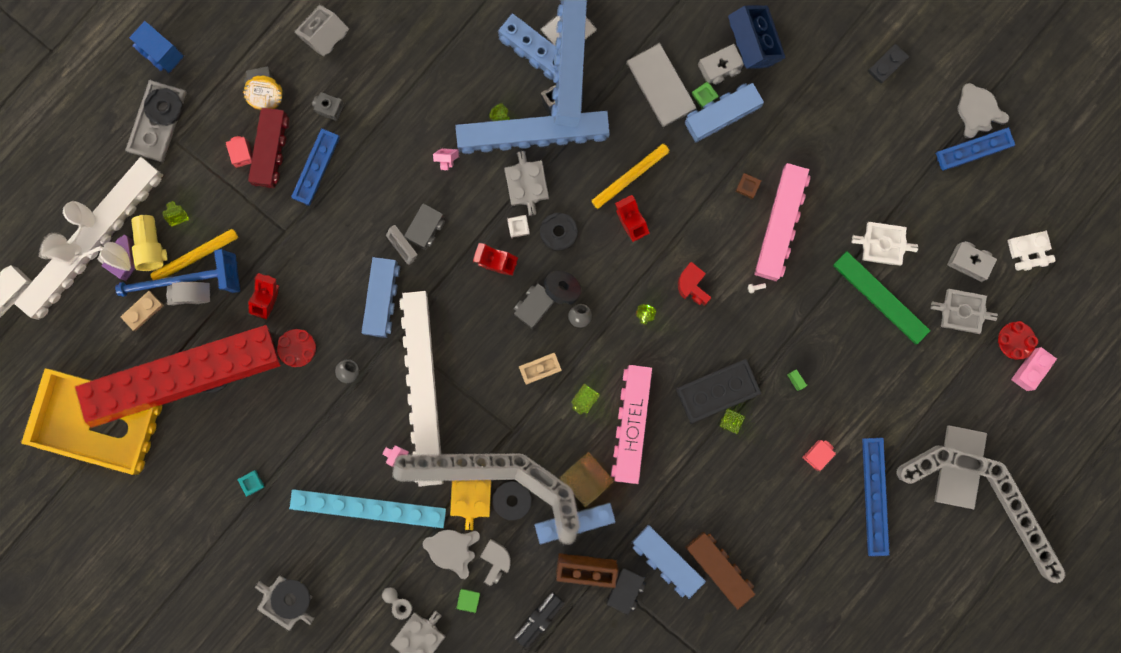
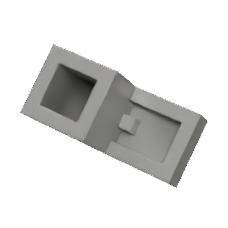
M172 283V285L167 286V305L210 302V283Z
M490 539L481 558L493 564L491 571L484 583L491 586L493 582L497 584L502 575L499 572L500 569L508 573L511 558L503 545Z

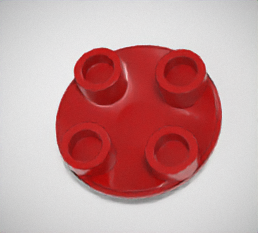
M1017 321L1011 322L1001 329L998 343L1001 351L1007 357L1022 360L1032 354L1038 344V339L1028 325Z
M293 329L287 331L278 339V356L288 366L302 367L313 359L316 352L315 341L304 330Z

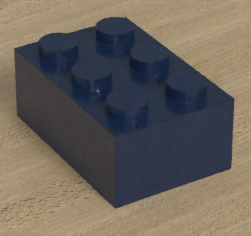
M768 5L743 6L728 15L730 26L734 32L736 44L739 47L746 69L767 68L786 58Z

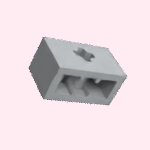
M734 44L701 59L698 64L706 82L709 84L714 83V85L722 82L724 77L731 75V77L741 72L744 65Z
M961 242L956 245L947 265L982 282L988 279L997 259L992 257V254L988 251L976 249L972 243Z

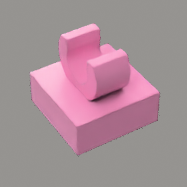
M440 149L433 154L434 161L441 162V170H449V167H453V161L459 157L457 149Z
M394 446L393 450L386 447L383 455L389 457L386 463L394 467L396 457L408 455L409 452Z

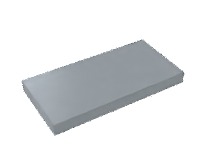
M660 44L627 61L631 72L662 127L696 110V106Z
M149 80L125 151L163 163L177 121L168 126H158L152 123L145 115L144 101L153 90L168 88L181 98L183 104L187 92ZM166 102L161 103L159 111H165L168 104Z
M947 426L944 446L983 457L987 433ZM943 450V453H942V459L945 457V451H944V450ZM961 455L957 459L959 466L972 470L977 469L980 465L978 459ZM947 465L941 467L934 502L974 509L980 475Z

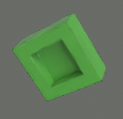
M708 82L692 92L693 97L702 109L706 104L715 101L719 97Z
M797 369L787 374L797 391L807 386Z
M461 589L457 609L476 613L480 592Z

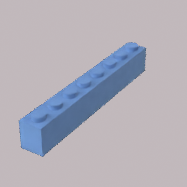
M561 0V5L558 6L557 16H560V21L557 22L556 32L559 33V37H557L555 44L558 54L555 55L554 60L557 71L554 72L553 77L556 88L553 89L552 99H555V105L552 106L551 116L554 117V124L577 127L581 119L587 0Z
M607 111L581 113V119L577 127L554 124L553 116L456 125L457 146L459 152L462 151L464 154L473 153L474 150L490 152L493 150L492 148L509 150L514 146L529 148L530 145L538 144L539 147L548 146L549 143L556 142L557 145H564L568 141H575L576 143H584L588 139L604 141L606 138H609Z

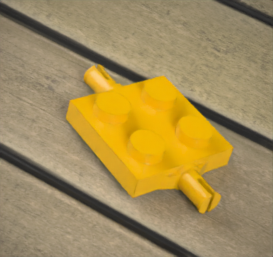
M452 480L450 516L466 518L465 530H469V522L470 530H473L474 518L489 517L491 480Z

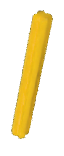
M665 144L660 145L592 200L593 205L596 208L604 205L669 152L668 147Z
M230 229L150 274L152 280L166 278L236 240L238 236L235 230Z

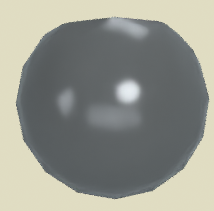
M574 305L568 314L569 321L575 327H586L592 320V311L587 305Z
M345 359L337 364L335 374L339 381L352 383L358 378L360 370L358 364L354 361Z

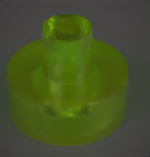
M500 103L491 110L489 118L492 121L509 120L507 116L508 109Z
M645 304L638 306L636 316L640 319L641 324L645 325L648 321L655 319L656 309Z

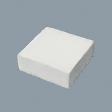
M526 215L508 218L511 238L530 235Z

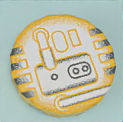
M255 76L246 82L243 93L245 100L252 107L260 110L261 107L273 109L281 102L282 88L270 77Z

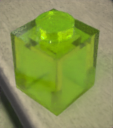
M584 384L571 402L574 405L572 409L580 415L583 412L587 414L600 394Z

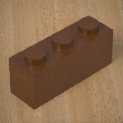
M559 553L556 581L615 588L618 571L617 560Z

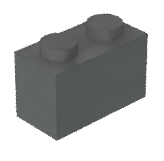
M422 204L404 237L406 240L426 250L428 246L431 247L436 239L434 235L437 230L440 231L444 226V215Z
M539 284L535 287L532 285L526 292L527 298L524 301L520 300L514 307V315L531 329L536 326L555 302Z

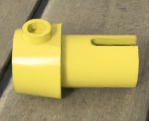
M139 215L132 218L134 239L132 252L136 270L152 271L161 268L163 261H167L168 258L166 249H162L161 244L158 243L154 217Z

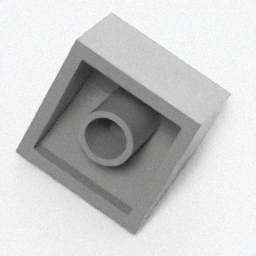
M319 5L298 27L295 33L317 53L324 56L333 49L338 40L345 36L349 28L335 13Z

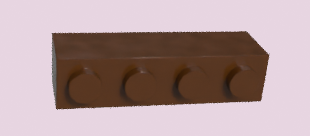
M702 532L686 546V549L738 610L756 595L752 591L755 587L748 579L745 581L740 576L741 570L735 563L731 565L728 562L729 556L722 548L718 550L714 545L717 542L710 533L706 535Z

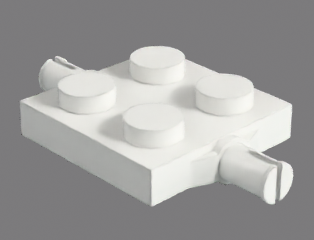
M868 222L864 237L852 236V243L863 244L864 261L901 266L905 251L917 252L918 244L907 243V227Z

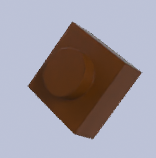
M744 173L736 192L753 199L761 180Z

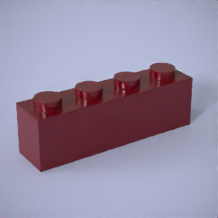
M261 107L248 182L252 185L275 188V184L279 182L280 173L278 172V167L283 161L281 150L286 144L284 133L285 128L289 126V117H287L288 115L283 110Z

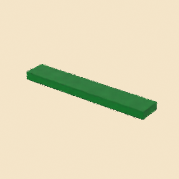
M847 251L833 264L852 285L915 345L930 332L912 312Z

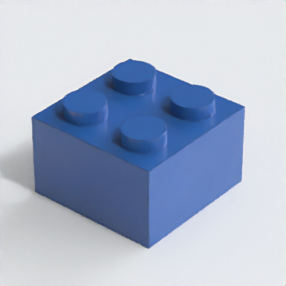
M146 21L129 37L134 42L132 46L160 71L165 69L169 73L184 57L174 45Z

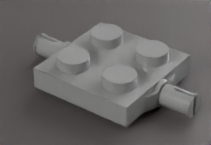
M525 151L517 153L519 164L505 168L511 205H527L529 216L537 214L535 203L540 200L549 199L542 160L527 162Z
M947 289L944 303L934 301L931 303L933 305L931 309L942 311L941 327L980 334L985 319L996 321L998 316L997 313L987 312V296Z
M280 575L270 587H267L261 581L257 583L255 589L264 594L263 600L257 608L260 612L288 631L292 629L299 619H302L309 625L312 623L314 618L306 612L298 618L289 620L279 617L271 608V593L275 586L287 580ZM288 594L285 597V602L288 605H293L296 601V597L293 594Z
M434 611L428 620L422 618L416 612L413 613L393 640L391 646L400 653H434L446 637L435 625L442 615Z

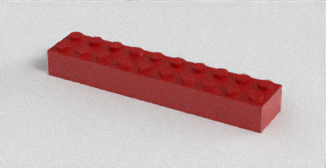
M267 325L74 387L84 423L92 428L281 365L270 330Z

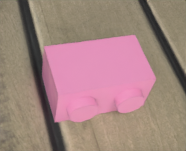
M1041 347L1035 348L1011 380L1026 391L1035 390L1057 358Z

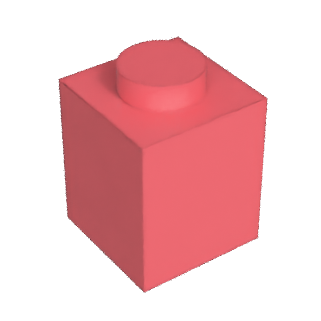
M236 136L231 138V141L226 142L231 162L236 168L251 164L253 155L249 142L245 137Z
M819 440L802 458L816 471H821L836 453L832 451L834 447L829 442Z

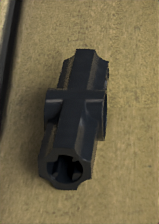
M555 593L549 594L541 606L531 613L525 625L514 636L516 641L527 649L539 633H542L549 626L552 618L565 602Z

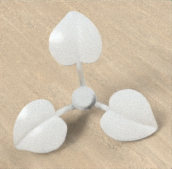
M76 201L67 203L63 208L65 218L70 223L79 225L71 243L68 244L64 236L55 233L48 235L42 243L40 257L61 261L68 266L72 265L77 259L82 260L90 254L101 251L99 256L105 263L126 271L131 269L126 250L113 242H107L104 247L99 246L81 254V247L75 242L83 226L92 228L95 218L88 207Z

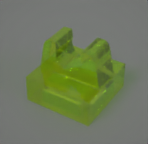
M174 201L167 203L168 210L162 212L164 219L171 227L189 220L186 211L181 205L176 206Z
M726 409L719 427L738 434L745 416Z

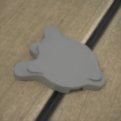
M966 84L962 88L958 112L965 123L964 136L966 138H973L977 131H990L992 128L991 121L1005 124L1009 120V116L998 108L996 99L989 91L978 88L973 84Z
M443 530L433 537L425 538L423 547L428 551L432 561L437 566L451 569L461 579H465L469 576L468 563L475 557L474 552L469 550V546L479 540L480 534L477 531L462 534L455 530Z

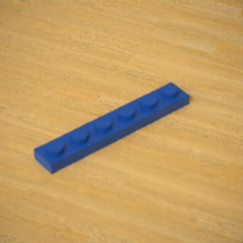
M883 438L862 439L868 556H888L889 540Z

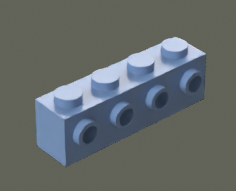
M512 13L498 31L500 41L506 46L511 45L520 57L525 56L530 60L529 63L533 67L541 68L545 71V76L553 80L554 72L557 71L554 60L555 55L558 54V49H555L552 43Z

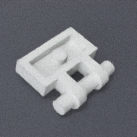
M1047 231L1008 240L1012 258L1020 257L1021 262L1015 263L1017 271L1022 269L1025 271L1031 270L1035 266L1044 267L1048 266L1049 263L1055 262L1054 255H1045V251L1052 249ZM1036 253L1037 258L1030 260L1028 255Z

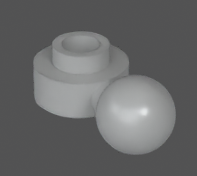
M386 588L382 593V598L385 602L393 604V615L398 619L408 618L413 610L412 604L406 599H398V593L394 588ZM401 605H404L406 607V611L404 613L400 611Z

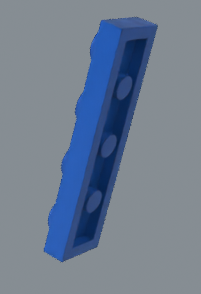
M321 128L291 196L292 199L309 206L311 205L339 141V135Z
M1009 128L939 151L936 153L942 171L1011 148L1015 146Z

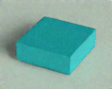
M256 470L237 479L246 497L265 487Z

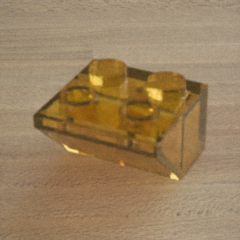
M589 452L560 476V479L572 489L573 494L585 507L614 482Z

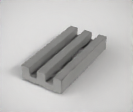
M393 225L389 228L386 236L409 265L414 262L417 253L396 225Z

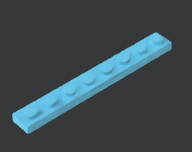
M294 489L292 490L289 508L444 528L446 508Z

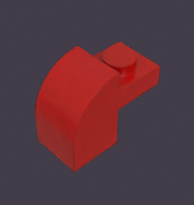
M633 195L615 203L618 217L632 242L650 234L646 221L640 214Z
M479 243L473 261L483 268L513 276L518 257Z
M692 262L689 263L680 275L678 289L684 299L691 294V299L699 305L702 303L705 306L711 297L701 290L697 284L706 273Z
M260 273L257 274L255 277V291L249 300V314L264 319L268 318L279 291V285H276L275 278Z

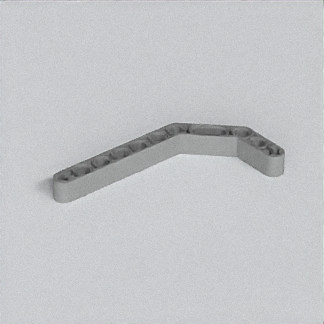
M938 445L898 467L897 476L906 483H914L945 465L987 477L1041 575L1053 583H1059L1064 579V569L1003 463ZM941 450H944L945 457L942 460H940L938 458V453ZM961 455L978 459L980 465L977 469L972 470L959 466L957 459ZM927 459L928 467L926 469H922L921 463L923 460ZM997 465L998 472L993 475L992 468ZM906 470L912 471L909 473V478L905 477L907 474ZM1006 482L1008 488L1003 492L1001 486ZM1016 499L1017 506L1014 509H1012L1011 503L1013 500ZM1026 516L1027 522L1022 526L1021 519ZM1036 534V540L1031 543L1030 537ZM1045 551L1046 556L1041 560L1040 554Z
M523 454L400 455L395 459L393 477L398 481L515 479L553 507L558 538L561 542L571 544L576 539L579 530V520L572 489Z

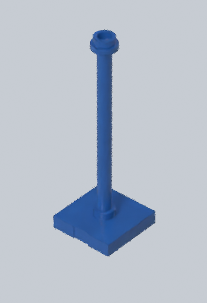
M222 249L215 250L216 270L129 285L121 282L116 285L115 290L118 296L124 297L127 296L128 292L172 285V283L218 277L219 289L232 293L240 292L236 254Z

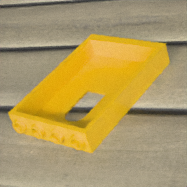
M45 368L21 443L124 473L139 475L145 466V461L143 460L145 453H148L151 442L149 440L151 434L153 435L156 430L155 421L161 413L162 405L120 418L128 425V432L122 438L90 431V427L84 423L74 386L90 382L91 380Z

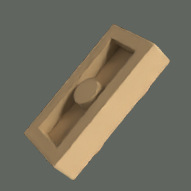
M148 291L121 318L133 331H136L164 305L151 291Z
M555 353L519 366L526 385L562 371Z

